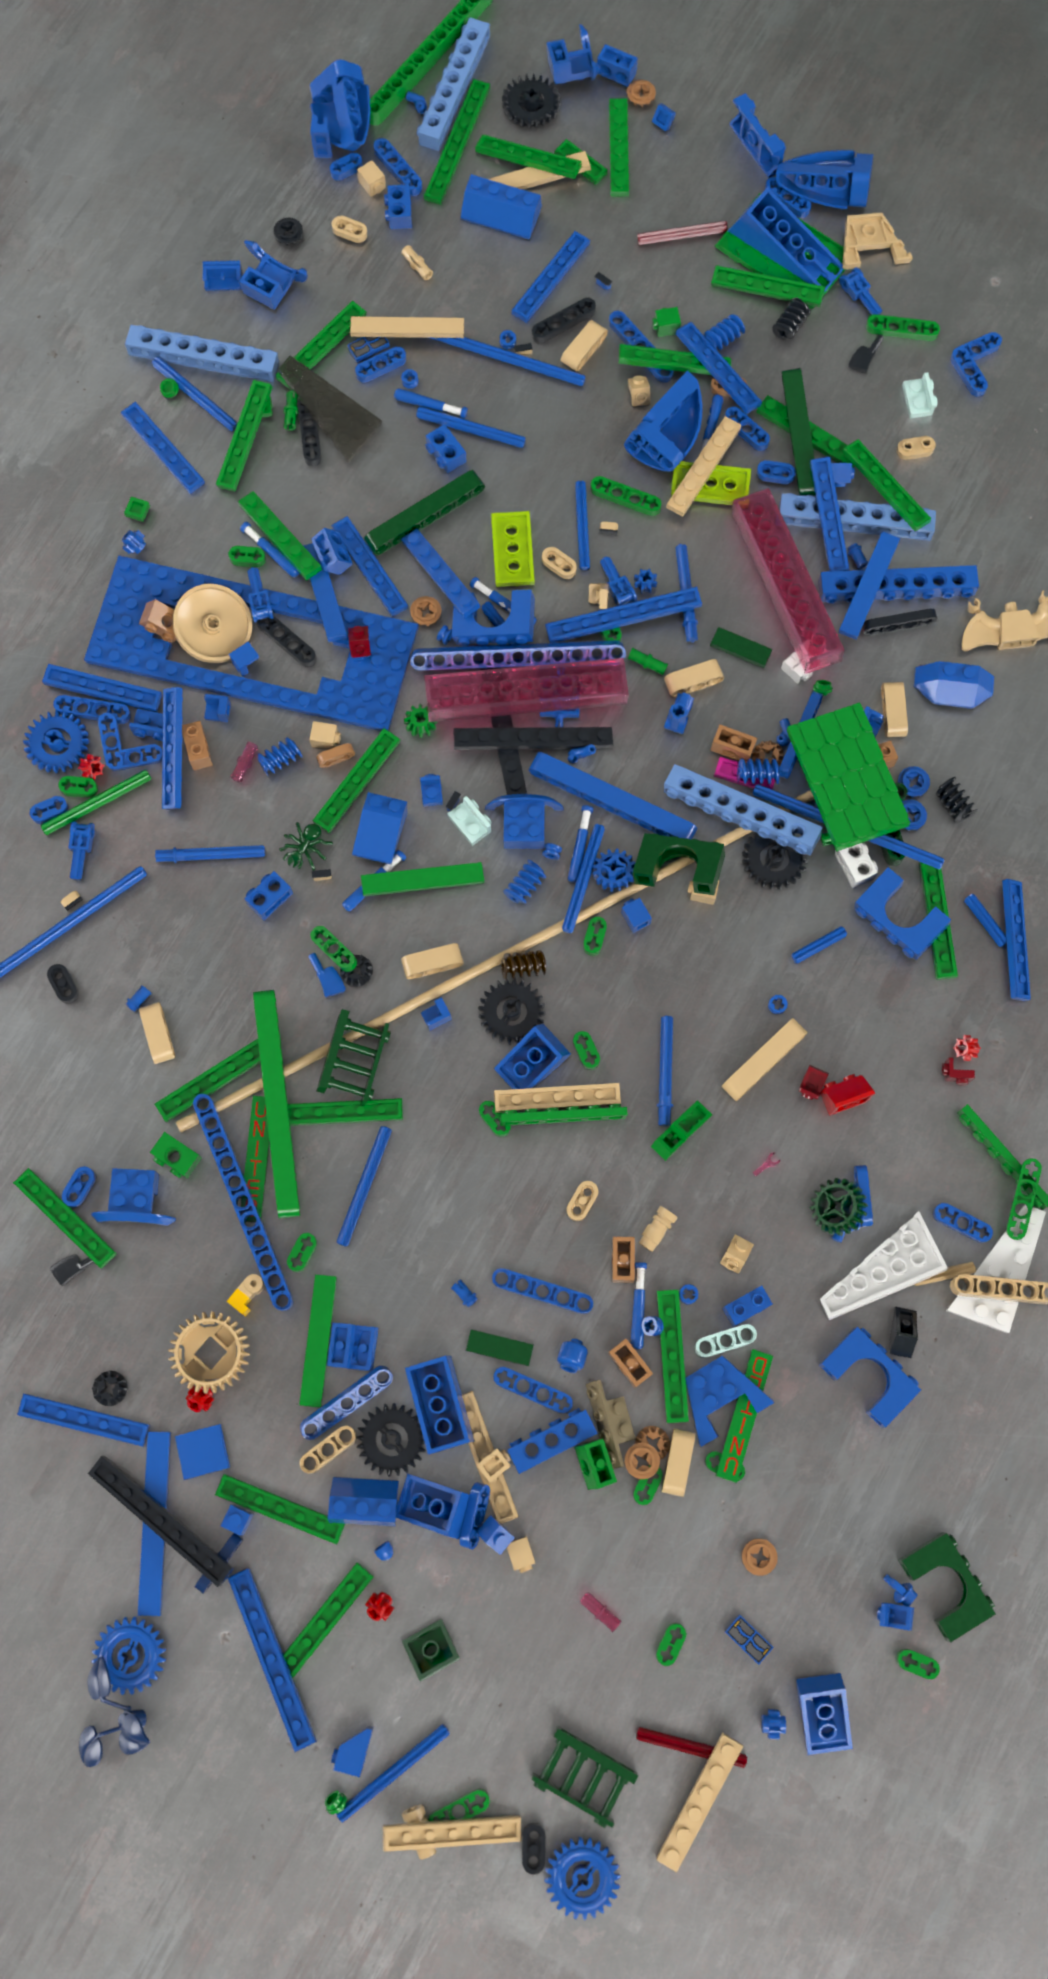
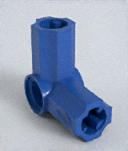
M678 693L674 705L669 710L664 725L665 729L683 735L694 701L690 694Z

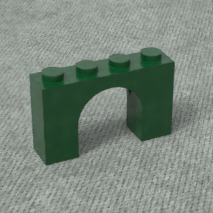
M644 833L633 869L635 884L655 887L659 870L667 860L674 857H687L697 864L693 878L694 893L715 895L725 859L724 844L700 841L698 839L679 838L677 836H663L656 833Z
M942 1532L904 1555L898 1561L909 1580L912 1581L941 1566L951 1568L959 1576L962 1583V1597L959 1603L953 1609L934 1620L945 1640L951 1643L990 1619L996 1613L993 1610L995 1607L993 1601L988 1595L985 1596L981 1590V1587H983L981 1581L970 1572L969 1561L964 1555H960L956 1549L958 1544L951 1534L948 1535Z

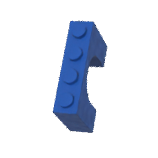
M512 590L510 615L504 623L497 627L487 628L477 623V610L464 618L454 606L452 638L455 644L465 647L471 644L486 646L493 643L506 645L507 643L515 642L518 644L533 642L535 597L532 590Z
M888 867L855 902V912L864 919L866 917L872 922L871 926L875 930L885 933L887 935L886 938L893 945L898 944L907 957H913L917 960L950 925L951 919L935 906L916 926L903 928L893 924L886 915L885 905L902 887L904 880Z
M855 1327L826 1356L819 1366L835 1381L859 1359H868L877 1363L885 1373L886 1388L882 1396L866 1413L881 1428H886L921 1389L918 1387V1381L911 1375L907 1376L902 1371V1365L895 1359L891 1360L886 1355L887 1351L879 1343L875 1344L870 1339L871 1335L864 1328L859 1329Z

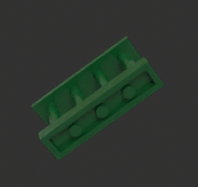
M341 1009L316 1092L324 1094L327 1088H337L362 1096L360 1105L364 1106L367 1101L372 1100L374 1089L371 1087L383 1045L388 1043L391 1031H388V1023L384 1024L382 1030L352 1022L348 1018L350 1011ZM350 1029L378 1038L376 1050L346 1041V1038L342 1037L344 1030L348 1031ZM344 1048L373 1057L371 1068L340 1060V1057H337L338 1050ZM340 1068L368 1077L365 1088L334 1079V1076H331L332 1070Z
M557 1725L553 1733V1737L556 1738L555 1743L557 1744L541 1775L539 1776L533 1772L531 1780L534 1781L533 1785L543 1792L546 1789L595 1817L594 1822L601 1827L606 1828L608 1825L613 1828L615 1823L609 1815L624 1785H628L629 1782L635 1784L638 1773ZM570 1746L576 1750L575 1754L577 1756L563 1784L559 1788L548 1780L564 1749ZM590 1758L597 1762L595 1765L597 1768L580 1800L568 1792L584 1761ZM610 1770L617 1774L615 1777L617 1780L600 1812L591 1807L589 1803L604 1773Z

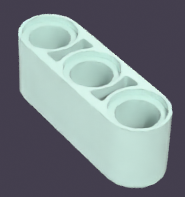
M749 1324L734 1327L702 1337L695 1343L694 1351L699 1357L708 1358L749 1345L756 1339L757 1332ZM742 1329L750 1331L751 1339L749 1341L741 1338L740 1333ZM726 1335L730 1338L731 1344L729 1347L721 1345V1336ZM701 1342H707L710 1345L709 1353L705 1354L700 1351L699 1345Z

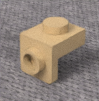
M635 376L629 378L628 387L631 393L632 406L649 405L651 403V396L647 377Z
M735 1234L720 1264L729 1270L739 1273L754 1244Z

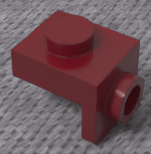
M368 626L348 628L351 657L370 656Z
M949 1057L942 1064V1075H945V1082H956V1085H968L975 1079V1070L954 1069L953 1057Z
M809 1065L799 1087L801 1095L810 1100H813V1098L818 1100L829 1073Z

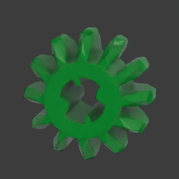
M420 703L417 709L412 705L411 711H406L407 718H404V724L407 725L406 731H411L413 737L419 734V737L422 739L424 733L430 736V730H436L435 724L438 723V719L435 717L436 712L434 710L430 711L429 705L422 708Z

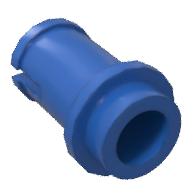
M855 543L847 548V554L852 557L857 569L860 570L866 567L869 562L861 551L862 546Z
M141 985L130 999L127 998L126 1006L135 1012L139 1010L143 1002L152 993Z
M460 1279L457 1281L458 1284L455 1283L451 1289L463 1301L462 1304L469 1308L478 1300L477 1294L472 1293Z

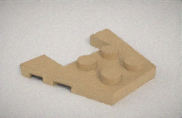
M882 213L847 216L845 220L843 269L859 268L861 260L858 251L890 248L895 264L911 262L913 259L911 253H907L903 248L904 243L896 238L894 229Z

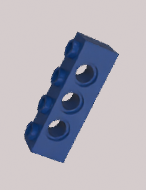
M580 1408L568 1413L570 1418L564 1421L558 1418L549 1423V1429L542 1432L541 1428L529 1433L531 1438L525 1441L519 1438L510 1443L511 1448L508 1449V1452L518 1473L520 1474L598 1434L587 1411L581 1412ZM569 1423L577 1427V1433L574 1436H568L565 1433V1426ZM553 1433L557 1436L558 1442L555 1446H548L546 1444L545 1437L547 1434ZM530 1443L538 1447V1453L533 1457L528 1456L525 1452L526 1446Z

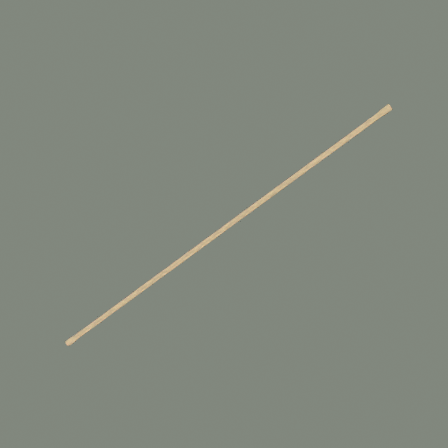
M811 790L795 799L808 803L814 800V796ZM782 806L777 807L788 813L792 811ZM761 817L756 818V820H758V821H763V820H764V819L761 818ZM739 827L712 842H718L726 846L753 831ZM682 857L662 867L659 870L656 882L694 863V861L690 858ZM632 883L628 885V888L624 887L621 891H617L579 911L576 924L648 886ZM565 919L363 1025L378 1029L384 1026L385 1023H389L500 965L505 953L512 955L513 952H517L520 954L561 933ZM352 1030L342 1037L346 1038V1041L353 1042L366 1034ZM330 1042L285 1065V1077L325 1057ZM260 1078L215 1102L218 1112L264 1089L263 1079ZM191 1113L176 1121V1125L181 1133L199 1124L196 1113Z

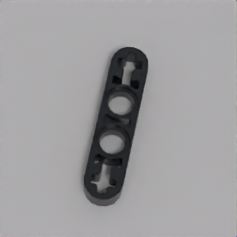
M583 298L535 324L532 327L533 341L544 343L592 317L596 312L595 301L592 298ZM569 313H574L577 317L575 319H569L567 318V315ZM559 322L561 326L554 328L551 326V323Z
M302 396L298 400V413L303 455L307 465L316 466L321 462L316 407L312 397ZM306 403H308L309 412H305L304 406ZM306 419L314 421L310 426L304 425L303 422ZM308 436L316 438L312 443L306 442L305 439ZM310 449L314 450L315 456L313 459L310 458Z
M933 608L866 620L862 626V631L865 636L930 625L935 623L938 618Z
M275 616L274 619L268 618V622L271 625L270 628L267 623H262L261 619L256 622L257 627L302 666L311 667L316 663L315 651ZM282 629L284 634L281 637H276L273 635L274 631ZM289 642H298L297 648H288ZM301 650L303 651V653H304L305 655H307V656L310 655V656H311V659L309 660L308 658H306V659L304 660V656H303V654L301 653Z

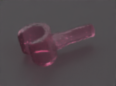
M775 1152L771 1153L766 1158V1162L753 1172L755 1177L765 1169L779 1164L781 1159L777 1162L771 1161V1157Z

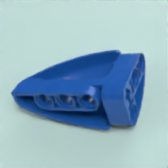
M336 60L310 83L313 101L310 104L312 115H317L318 124H323L325 117L328 119V130L332 144L349 151H355L365 143L370 122L369 85H364L361 66L345 60Z
M832 150L798 156L778 165L776 181L779 186L790 193L814 203L840 209H847L848 205L852 207H866L873 154L857 153L855 157L854 150Z
M686 371L642 419V422L624 442V447L629 454L654 469L667 472L673 471L689 453L698 437L702 421V397L699 383L689 371Z

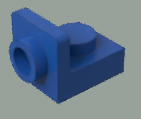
M427 774L424 777H420L423 807L443 805L440 775Z

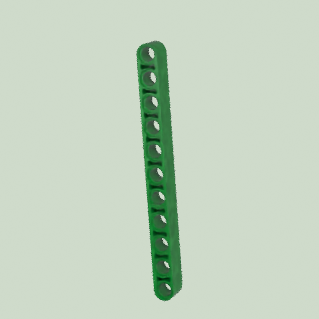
M461 0L371 97L369 122L371 125H380L407 96V93L420 82L457 39L461 37L463 25L467 24L469 18L477 19L493 0Z
M274 990L253 992L278 1218L300 1216V1206L276 996Z

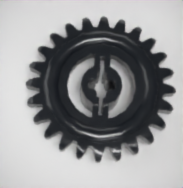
M533 73L531 80H529L526 74L525 81H523L519 75L518 83L513 79L512 85L508 83L507 89H504L502 107L505 109L504 113L508 115V118L510 120L514 119L515 124L520 122L522 127L526 124L528 128H531L532 125L536 128L538 124L544 126L545 121L549 123L551 118L556 117V113L560 111L561 94L558 93V87L554 88V82L549 84V78L542 82V75L536 80Z
M757 832L753 834L755 839L749 836L748 842L750 844H744V848L747 851L742 852V856L746 857L742 860V863L747 864L744 868L745 871H751L748 877H756L754 883L761 881L762 887L769 884V889L771 890L776 885L777 889L780 890L782 884L788 888L789 882L796 884L795 878H802L800 872L806 871V867L802 865L808 863L807 859H803L807 854H800L794 848L782 846L773 839L763 838ZM774 845L769 848L765 857L766 864L763 866L760 860L761 851L767 846ZM785 851H787L789 856L788 866L781 871H770L771 868H778L782 865ZM779 853V857L774 858L771 862L772 856H775Z
M513 978L512 984L509 983L508 979H505V983L502 985L497 980V988L490 985L491 993L484 991L487 999L480 998V1002L484 1006H478V1010L484 1013L479 1014L478 1017L485 1019L481 1022V1026H488L485 1032H493L492 1039L500 1036L499 1042H503L506 1038L508 1044L511 1043L512 1039L518 1044L519 1038L523 1039L534 1026L544 1023V1020L539 1018L546 1015L545 1011H541L545 1007V1003H539L543 996L536 997L538 989L536 988L531 991V983L525 987L524 979L517 984L516 978ZM515 997L516 999H509L504 1002L503 1017L500 1020L497 1016L499 1003L503 999ZM524 1003L527 1008L525 1019L517 1025H507L509 1021H516L520 1018L521 1005ZM515 1007V1012L508 1013V1008L512 1009Z
M385 1403L383 1411L379 1407H375L376 1415L368 1412L370 1420L362 1419L366 1426L358 1427V1430L363 1435L356 1436V1439L362 1441L356 1448L364 1449L359 1457L367 1456L364 1465L372 1462L371 1471L379 1467V1475H382L384 1470H387V1475L390 1477L392 1471L395 1470L396 1475L400 1476L401 1468L408 1473V1465L416 1467L414 1459L422 1460L418 1453L426 1452L421 1447V1444H425L422 1439L423 1434L420 1431V1423L416 1422L418 1416L411 1417L413 1409H409L405 1413V1405H402L397 1410L396 1403H393L391 1409ZM396 1423L405 1429L408 1436L406 1448L401 1445V1434L396 1430H389L385 1426L386 1424ZM378 1431L382 1434V1445L386 1449H395L399 1455L387 1456L378 1449L376 1444ZM387 1434L397 1436L395 1438L396 1445L386 1443L388 1441Z

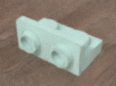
M924 373L922 379L903 381L902 387L909 418L931 416L935 407H937V397L933 395V380L930 379L929 373Z
M465 796L463 802L447 813V815L473 846L491 832L490 824L492 822L486 814L482 815L478 810L479 806L473 799L470 800Z

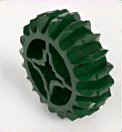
M835 1178L834 1183L832 1180H827V1186L820 1184L821 1191H814L817 1198H811V1201L815 1205L809 1208L812 1211H816L811 1216L813 1219H817L815 1224L819 1227L822 1226V1231H828L830 1235L837 1233V1235L842 1236L844 1232L851 1234V1228L857 1230V1222L864 1223L860 1217L861 1215H867L862 1210L868 1207V1204L862 1202L866 1199V1196L861 1194L862 1189L856 1187V1183H849V1180L845 1178L842 1181L839 1178ZM837 1191L848 1192V1194L842 1195L839 1198L833 1195ZM826 1201H828V1207L825 1209ZM836 1202H838V1203L841 1204V1205H839V1206H841L840 1210H841L842 1212L836 1210V1209H837L836 1206L838 1205ZM853 1204V1209L850 1214L849 1208ZM838 1216L844 1218V1221L840 1223H831L829 1221Z

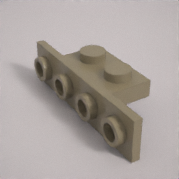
M601 1380L585 1384L587 1396L590 1399L593 1418L599 1431V1439H604L613 1469L624 1467L619 1444L636 1439L624 1396L606 1401Z

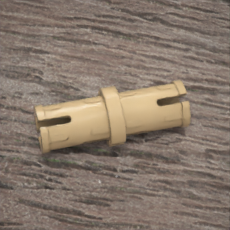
M410 245L404 247L401 254L410 262L411 268L417 270L424 280L430 279L433 271L424 263L423 257L418 256Z

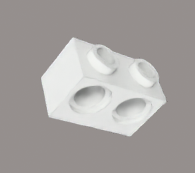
M864 842L837 852L835 851L834 853L852 888L875 879L878 873L877 864L874 860L870 859L868 847ZM849 851H855L858 854V856H851L849 854ZM858 868H864L867 874H861Z

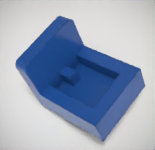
M882 1603L877 1614L880 1626L912 1631L914 1607Z

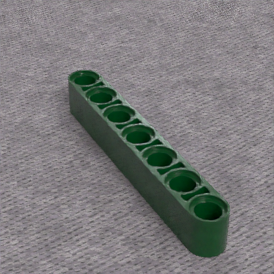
M801 368L781 371L799 495L816 496L810 460L815 458Z
M470 470L374 528L365 535L364 540L375 555H381L401 543V539L415 529L422 530L479 495L485 489V484L474 470Z

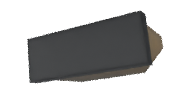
M531 343L514 346V353L523 356L532 354L533 348Z
M600 523L599 534L617 535V523Z
M331 869L312 871V879L314 881L332 878Z
M73 891L61 900V904L68 911L83 899L77 891Z

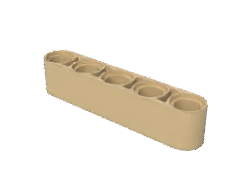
M792 1018L721 1087L735 1101H738L796 1046L808 1032Z
M961 1274L950 1282L951 1291L958 1296L1048 1304V1298H1046L1044 1293L1045 1289H1048V1283L968 1274ZM959 1279L966 1283L965 1291L959 1289L957 1284ZM980 1282L987 1284L988 1291L986 1293L980 1290ZM1002 1284H1006L1009 1287L1008 1295L1002 1293ZM1024 1286L1031 1290L1030 1297H1026L1023 1294Z

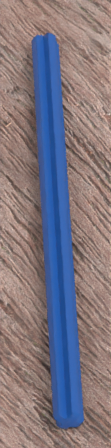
M431 338L579 386H583L586 377L583 374L470 338Z
M756 784L753 795L824 823L817 807ZM887 835L869 840V842L937 869L942 868L945 860L940 856Z
M142 866L137 867L0 963V978L146 877L147 873Z

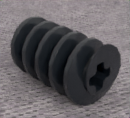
M793 298L788 307H786L780 318L776 321V324L772 327V331L777 338L781 340L794 338L799 328L802 327L803 322L811 314L809 307L804 301L799 298Z
M952 777L939 786L936 795L938 797L942 796L941 802L946 803L945 808L947 810L951 809L950 815L955 816L954 821L958 823L970 818L978 809H971L975 803L967 804L970 796L962 797L965 789L958 791L957 789L961 784H953L956 777Z

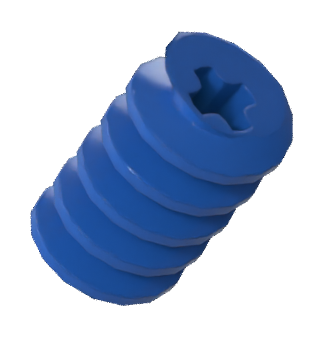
M731 314L728 318L723 319L722 322L717 323L716 326L704 332L703 336L716 350L721 351L723 346L726 347L729 345V342H734L735 338H740V333L745 334V327L737 315Z
M285 738L286 745L281 741L278 742L279 749L274 745L271 746L272 753L267 749L264 750L265 757L261 753L257 754L258 761L267 776L269 770L273 774L276 773L275 766L282 770V762L289 766V758L295 762L296 754L301 758L303 757L296 743L290 738Z
M740 758L737 766V783L742 778L744 784H746L748 778H750L752 784H755L756 778H759L760 784H763L764 779L767 778L768 784H771L772 779L775 778L776 784H779L780 769L776 759H772L771 763H769L768 759H764L763 763H761L760 759H756L755 763H753L752 759H748L745 764L744 759Z
M528 859V864H524L523 870H520L518 876L513 878L514 883H509V889H504L503 892L514 903L518 904L521 902L526 904L527 901L524 899V896L531 898L532 895L529 890L536 891L534 883L541 885L542 883L538 878L546 879V875L535 862Z

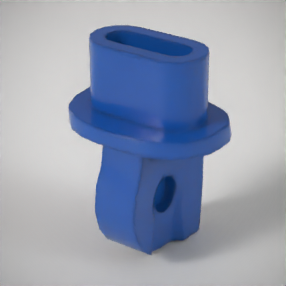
M888 1574L883 1578L895 1590L894 1601L896 1603L910 1606L916 1599L918 1594L912 1589L911 1583L900 1584Z

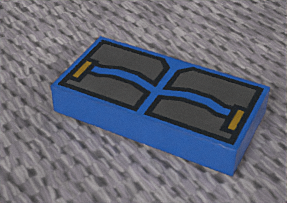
M362 337L347 345L356 363L390 347L386 337Z
M738 1615L725 1630V1633L758 1665L774 1648L741 1615Z

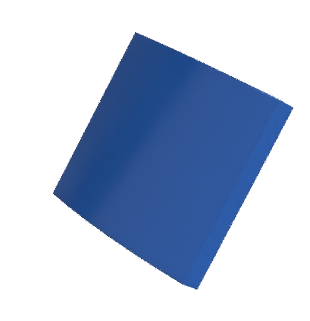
M332 1323L327 1366L372 1371L379 1328Z
M221 1424L175 1436L184 1480L230 1468Z

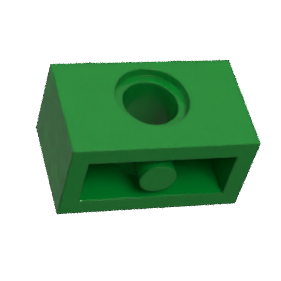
M166 1132L162 1134L149 1152L154 1156V1162L162 1167L165 1164L171 1168L169 1172L179 1179L181 1176L188 1179L202 1159L199 1154ZM178 1152L180 1154L179 1159L171 1162L170 1156Z
M604 1439L591 1440L574 1447L588 1490L600 1489L617 1482Z

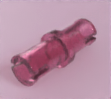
M247 742L241 756H238L236 760L237 765L230 776L234 781L242 782L248 768H251L253 764L252 759L259 748L256 744Z

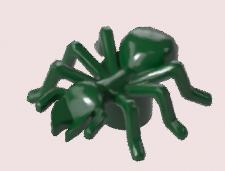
M296 822L300 836L299 839L292 834H284V837L287 839L291 838L299 845L285 844L284 847L279 848V851H286L287 848L297 849L293 852H287L283 860L285 861L289 856L288 865L290 866L294 863L293 868H295L299 864L298 869H301L304 863L302 855L305 853L314 871L316 868L310 856L311 853L315 852L323 860L327 859L326 856L316 849V844L333 845V842L320 839L322 831L317 824L305 826L302 833L299 822Z

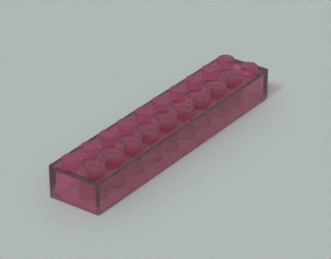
M768 488L733 500L731 514L790 643L799 658L804 673L807 674L842 662L845 649L770 489Z
M624 658L424 675L428 722L627 705L629 696Z

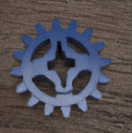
M616 848L615 853H612L608 849V854L600 853L601 859L595 858L596 865L592 866L594 871L593 878L596 879L597 885L602 884L603 890L610 887L611 892H613L614 888L621 891V886L629 887L628 881L634 882L633 869L635 861H633L632 855L627 856L625 850L619 853V850Z

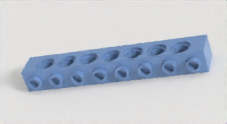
M469 18L467 24L463 25L461 38L457 39L455 51L450 54L449 65L444 68L442 80L437 83L436 94L431 97L430 107L424 112L423 123L417 128L419 145L440 151L489 41V23Z
M130 325L125 342L128 355L152 360L160 357L168 363L273 383L279 367L277 352L269 349L262 350L253 346L246 347L232 342L225 343L216 339L209 340L199 336L183 335L179 332L172 333L162 329L146 328L142 325Z
M793 493L782 494L779 502L777 524L821 529L819 513L815 511L818 510L816 497L812 495L800 496ZM849 499L838 500L842 528L846 532L881 535L883 531L900 538L931 541L935 532L936 510L922 508L932 519L930 523L914 531L890 504L854 502Z
M674 764L664 783V793L673 799L678 798L689 806L699 807L707 814H715L726 822L736 823L745 830L757 832L761 837L773 839L782 846L794 848L800 854L811 856L821 837V826ZM684 786H689V787H691V788H690V789H683L682 787H684ZM702 794H708L709 796H708V797H702L701 795H702ZM719 802H726L727 804L721 805ZM742 809V810H745L746 812H744V813H739L737 810ZM761 817V818H763L764 820H763V821H758V820H756V818ZM780 825V826H782L783 828H782V829H776L774 826ZM798 833V834H800L801 836H800V837H795V836H793L792 834Z

